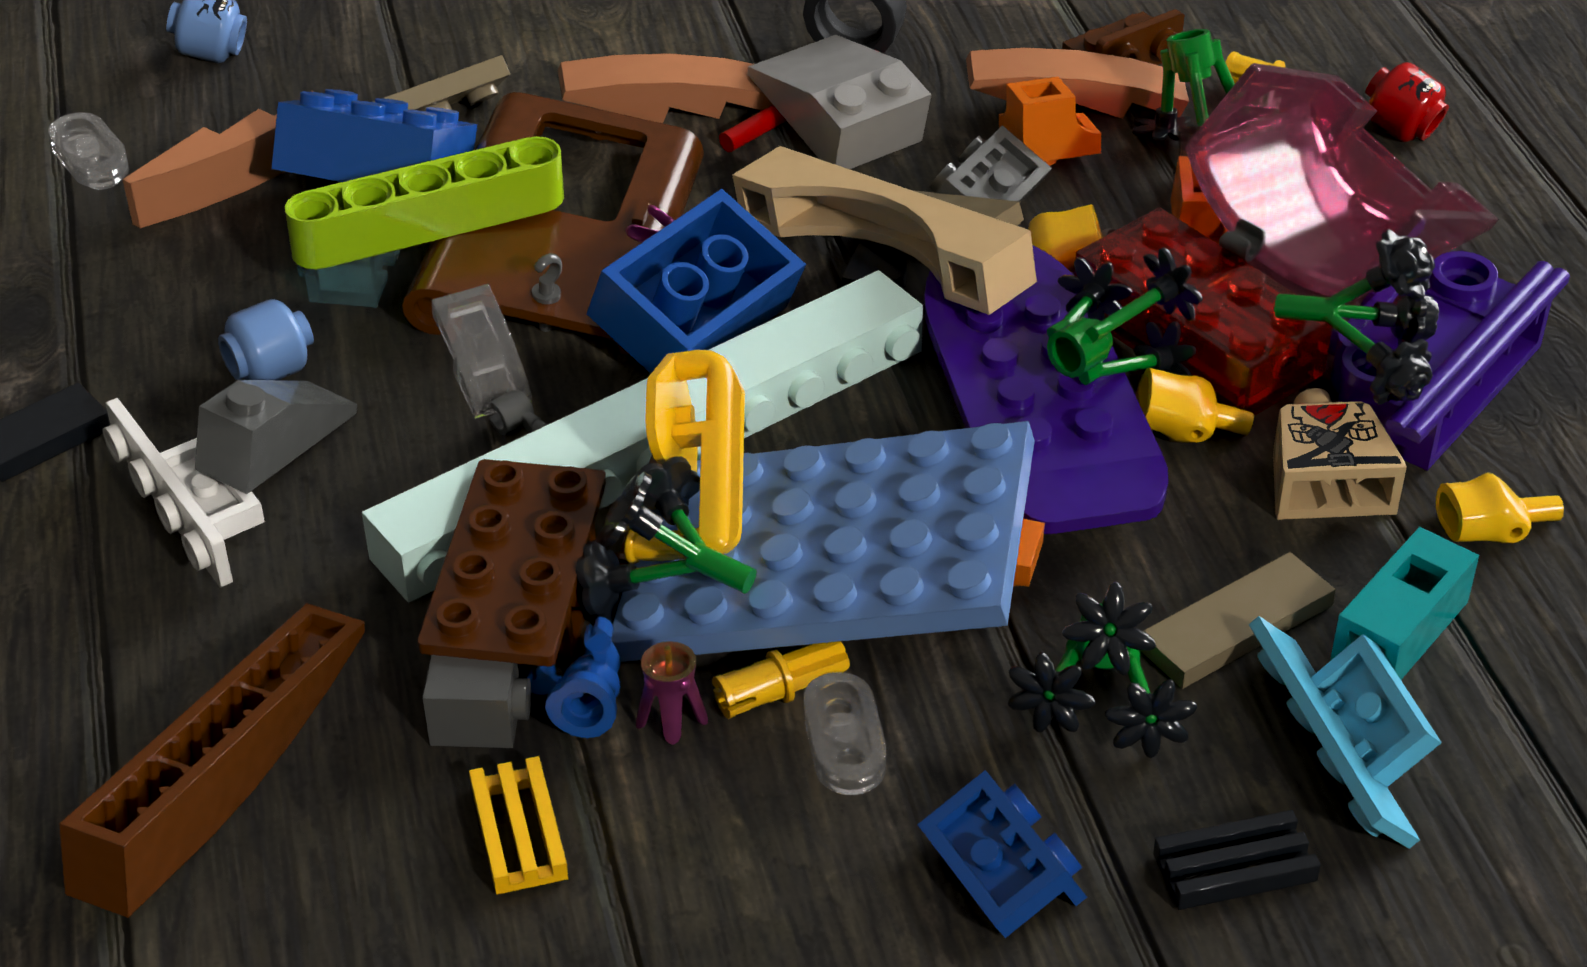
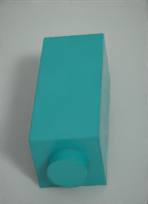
M1419 526L1340 613L1330 661L1363 634L1378 644L1400 680H1402L1468 603L1479 555Z

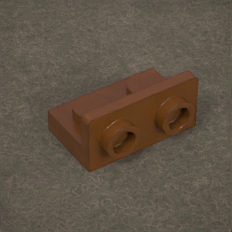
M1177 9L1155 17L1146 14L1144 11L1131 14L1114 23L1098 29H1091L1085 34L1063 41L1062 49L1120 56L1159 65L1162 64L1160 51L1168 49L1166 39L1171 35L1183 32L1185 15Z

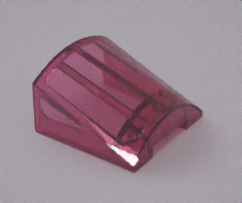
M1253 63L1246 69L1185 146L1191 167L1202 192L1227 230L1234 232L1236 224L1241 218L1266 231V240L1255 258L1287 280L1328 297L1366 278L1367 270L1379 264L1376 242L1382 239L1381 234L1387 229H1391L1398 236L1406 235L1408 237L1420 238L1427 244L1428 253L1435 259L1439 255L1489 231L1499 220L1459 183L1439 182L1431 190L1364 129L1377 110L1337 75ZM1373 289L1370 290V291H1368V292H1366V293H1364V294H1362V295H1360V296H1358L1357 298H1359V297H1361V296H1363V295H1365V294H1367V293L1373 291Z

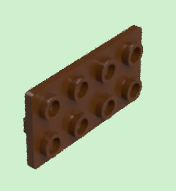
M480 460L418 637L420 653L547 667L555 663L570 665L574 661L587 614L582 603L583 588L577 579L576 565L578 559L584 557L585 544L596 540L595 522L606 486V473L603 470L572 466L521 463L507 460Z

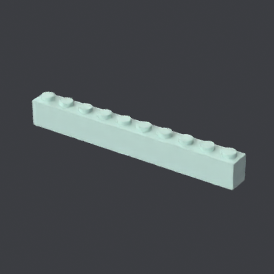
M877 270L709 349L728 360L744 388V438L921 352L923 305L885 274ZM648 378L362 511L369 559L408 603L434 591L478 462L483 459L603 470L606 473V486L599 509L615 502L622 495L624 488L631 478L643 466L649 464L652 455L647 440L645 423ZM707 378L687 380L691 403L695 409V421H706ZM698 447L697 460H701V447Z

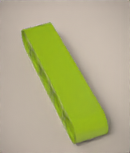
M527 137L298 193L288 199L285 204L292 259L297 265L307 269L328 268L552 211L559 207L564 199L561 149L559 144L549 138Z

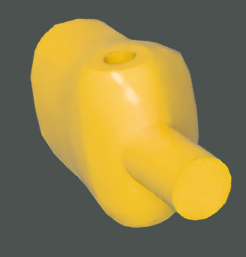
M1092 204L1067 211L1040 213L1029 223L1028 230H1031L1032 245L1054 257L1070 272L1075 271L1074 261L1077 257L1085 258L1089 263L1106 259L1100 225Z
M1147 368L1137 388L1136 398L1151 430L1161 432L1171 442H1202L1213 435L1215 428L1246 436L1252 428L1254 414L1250 411L1218 403L1212 384L1203 377L1178 375Z
M1488 472L1467 482L1441 483L1436 494V512L1439 521L1449 538L1454 542L1495 541L1516 543L1528 536L1531 530V522L1560 521L1564 513L1563 501L1560 496L1519 498L1504 481Z

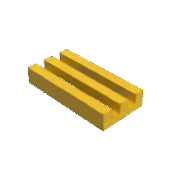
M539 756L526 758V768L514 771L511 762L497 764L498 774L485 776L483 767L469 770L471 788L496 895L568 880L567 862ZM526 788L531 790L549 865L537 867L518 790ZM502 793L521 866V871L512 873L507 871L490 796Z

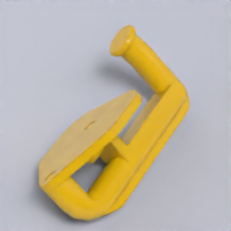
M712 350L668 353L647 380L645 423L649 448L657 463L663 464L672 457L682 456L689 462L691 470L697 472L698 447H701L699 528L695 529L707 547L722 554H727L737 546L742 534L745 391L728 360ZM707 378L706 421L696 422L695 409L691 403L687 380ZM631 529L626 537L624 553L629 563L636 564L640 560L673 561L687 558L655 537L648 541ZM672 530L676 534L683 537L679 530Z

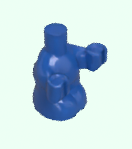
M599 616L595 620L594 626L591 624L586 626L584 634V645L586 648L584 655L574 660L566 668L563 677L556 674V667L554 665L549 667L537 666L536 669L534 666L529 668L527 678L531 682V692L536 695L548 694L545 705L548 717L554 725L571 736L581 738L599 737L612 728L616 719V697L619 695L621 688L618 676L621 657L612 642L613 625L605 617Z

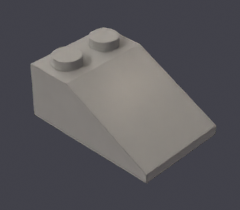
M833 35L748 66L747 75L821 160L852 169L921 142L923 139L931 93L901 60L841 36Z

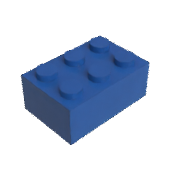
M326 89L325 93L302 91L300 92V100L278 102L272 169L345 182L473 151L475 149L477 124L458 121L459 112L450 109L426 107V112L408 110V102L376 98L375 102L357 101L358 94L349 91Z
M720 189L604 268L600 273L587 315L651 374L668 353L709 350L769 321L788 306L806 263L728 193Z

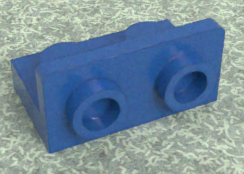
M984 770L917 825L993 925L1006 938L1062 892L1066 893L1075 906L1084 901L1087 896L1072 878L1083 867L1055 832L1042 841L1031 827L1042 816L1015 783L1003 792L989 773Z

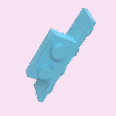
M1258 616L1249 624L1263 647L1257 654L1258 659L1275 680L1286 685L1292 695L1286 702L1290 712L1306 730L1313 734L1315 733L1322 744V747L1317 751L1320 762L1337 781L1346 784L1354 799L1348 803L1351 813L1358 823L1372 836L1378 837L1383 833L1410 849L1420 839L1392 796L1388 786L1442 743L1378 644L1362 634L1316 673L1295 639Z

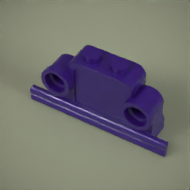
M1451 251L1439 255L1434 259L1435 268L1429 278L1430 288L1425 291V295L1432 296L1439 306L1436 333L1426 340L1429 345L1427 350L1432 354L1429 361L1433 374L1430 384L1423 387L1419 399L1398 402L1389 400L1382 405H1378L1374 402V394L1370 391V386L1375 378L1377 369L1366 361L1367 354L1337 330L1333 329L1326 351L1334 356L1330 384L1339 393L1337 402L1362 401L1369 404L1402 458L1428 471L1541 347L1552 300L1569 282L1570 274L1565 269L1553 268L1548 262L1539 261L1515 285L1498 278V270L1495 265L1481 255L1466 251ZM1392 286L1377 293L1371 291L1363 299L1360 306L1374 307L1377 301L1393 303L1398 293ZM1350 318L1347 321L1375 344L1377 342H1384L1392 349L1398 347V339L1394 337L1390 327L1374 326L1372 320Z

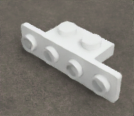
M118 398L105 402L110 425L103 428V436L117 463L124 460L127 461L133 483L143 498L150 495L153 496L159 518L168 533L172 534L178 531L181 534L184 550L192 566L197 571L206 568L220 588L232 583L233 579L224 540L265 522L259 500L252 491L245 494L195 470L197 438L159 453Z

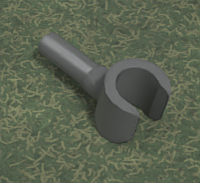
M1241 218L1237 222L1234 232L1227 231L1219 239V246L1224 249V253L1214 272L1215 279L1225 273H1231L1238 258L1247 262L1252 261L1259 254L1265 243L1266 231Z
M521 390L510 391L490 402L491 407L497 411V413L490 416V423L500 435L504 436L520 427L531 433L548 425L534 414L532 403Z

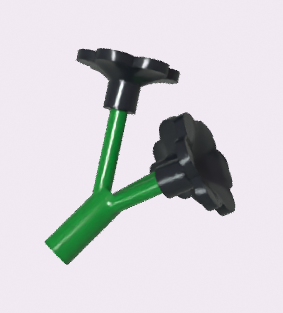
M675 456L663 464L649 463L643 466L631 478L624 488L622 495L616 499L609 509L604 520L605 525L600 530L597 540L589 541L585 544L584 557L577 561L576 574L578 582L583 588L582 603L590 616L605 617L613 624L622 592L638 589L640 582L693 572L706 575L744 594L751 589L756 578V569L707 547L687 517L689 515V499L700 490V476L696 471L691 470V466L686 458ZM663 519L670 525H676L683 537L662 525ZM631 529L648 541L653 537L659 539L687 558L637 568L633 563L620 565L614 551L606 550L605 546L608 544L613 545L623 532Z

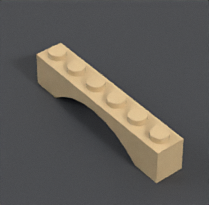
M782 146L775 148L732 174L738 203L773 235L777 237L805 235L843 236L866 239L892 246L915 257L928 267L941 284L945 299L988 315L992 314L1037 282L1031 230Z

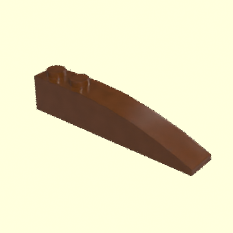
M306 603L60 822L65 895L129 918L221 828L266 776L330 689L364 635L365 621Z

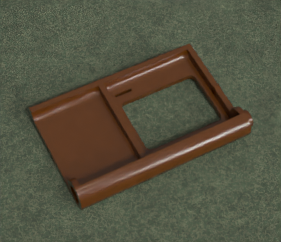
M512 92L506 94L498 101L475 150L527 137H540L545 127L590 136L596 140H609L644 148L618 216L612 221H601L552 210L431 241L404 298L402 305L404 315L409 323L418 330L428 334L442 335L451 332L457 327L463 306L605 337L617 345L620 355L631 357L627 351L587 315L601 271L641 244L626 234V228L629 225L637 224L657 231L664 228L659 221L649 214V205L656 206L674 220L682 216L704 156L703 145L696 135L681 127L527 93ZM552 253L560 257L563 265L562 272L555 282L561 289V298L553 304H542L533 299L531 290L534 285L539 283V278L547 272L550 265L540 273L536 272L534 265L543 255ZM444 305L448 315L438 319L437 317Z

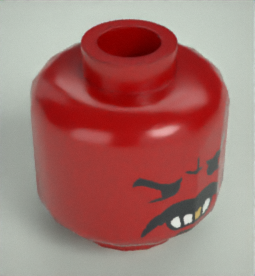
M1410 62L1401 63L1391 71L1385 67L1381 68L1371 79L1365 90V94L1371 97L1367 105L1369 120L1400 142H1408L1416 137L1420 140L1427 139L1440 125L1449 109V105L1444 102L1446 97L1445 86Z

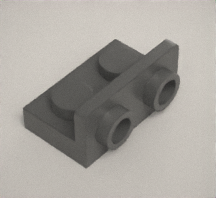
M1002 125L987 140H984L980 135L977 136L960 155L958 161L961 165L957 167L952 162L947 164L929 187L935 193L1019 201L1021 203L1045 179L1052 167Z

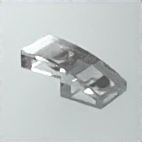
M489 284L432 299V315L453 357L454 376L474 418L477 419L497 413L491 407L490 402L510 391L521 390L532 402V393L520 357Z

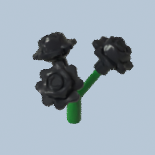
M1391 229L1383 231L1381 234L1382 239L1376 242L1379 264L1367 270L1366 278L1330 297L1279 293L1274 306L1276 318L1326 322L1367 354L1366 361L1377 369L1375 378L1370 386V391L1374 394L1373 400L1378 405H1382L1389 400L1398 402L1419 399L1423 387L1430 384L1433 374L1429 361L1432 354L1427 350L1429 345L1426 340L1435 335L1439 314L1438 303L1434 301L1432 296L1425 295V291L1430 288L1429 278L1435 268L1434 257L1428 253L1427 244L1417 237L1398 236ZM1392 286L1398 293L1393 303L1377 301L1374 307L1344 305L1372 289L1380 292ZM1343 318L1372 320L1374 326L1390 327L1394 337L1398 339V347L1392 349L1384 342H1377L1375 344Z

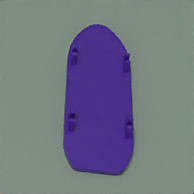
M1032 245L1037 282L988 315L945 299L941 284L930 270L924 295L925 321L932 340L933 349L937 353L939 365L942 366L965 428L981 427L991 423L1006 424L1029 421L1035 442L1023 519L1044 522V534H1057L1147 521L1157 517L1163 509L1167 496L1168 467L1125 372L1102 376L1088 385H1084L1080 382L1079 377H1067L1057 371L1048 356L1047 343L1049 337L1047 329L1061 321L1068 314L1066 305L1076 295L1060 286L1058 278L1063 275H1073V273L1054 257ZM1086 313L1083 317L1088 318V313ZM1113 346L1109 351L1108 357L1103 362L1119 360Z

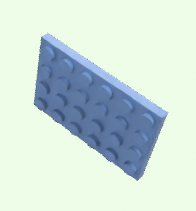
M1029 421L1006 424L991 423L973 428L939 432L925 431L906 436L881 439L865 438L855 442L801 446L795 449L755 454L744 453L742 534L737 546L724 555L756 569L757 574L751 589L744 594L706 575L693 572L640 582L638 589L622 592L613 622L614 631L612 635V642L619 652L621 662L641 660L642 655L648 648L657 643L667 641L682 643L692 649L695 655L1008 626L1035 442ZM697 460V474L700 476L701 460ZM700 490L689 499L688 505L689 515L687 517L694 528H699ZM663 519L662 525L670 530H678L676 525H670ZM640 560L638 563L634 565L637 568H642L673 561Z

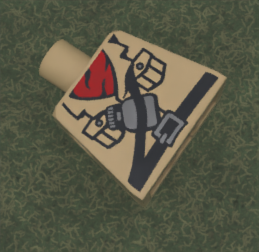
M1311 388L1301 392L1295 398L1294 404H1287L1279 411L1273 449L1275 514L1277 520L1397 514L1407 467L1401 454L1369 404L1362 401L1332 402L1327 391L1320 388Z

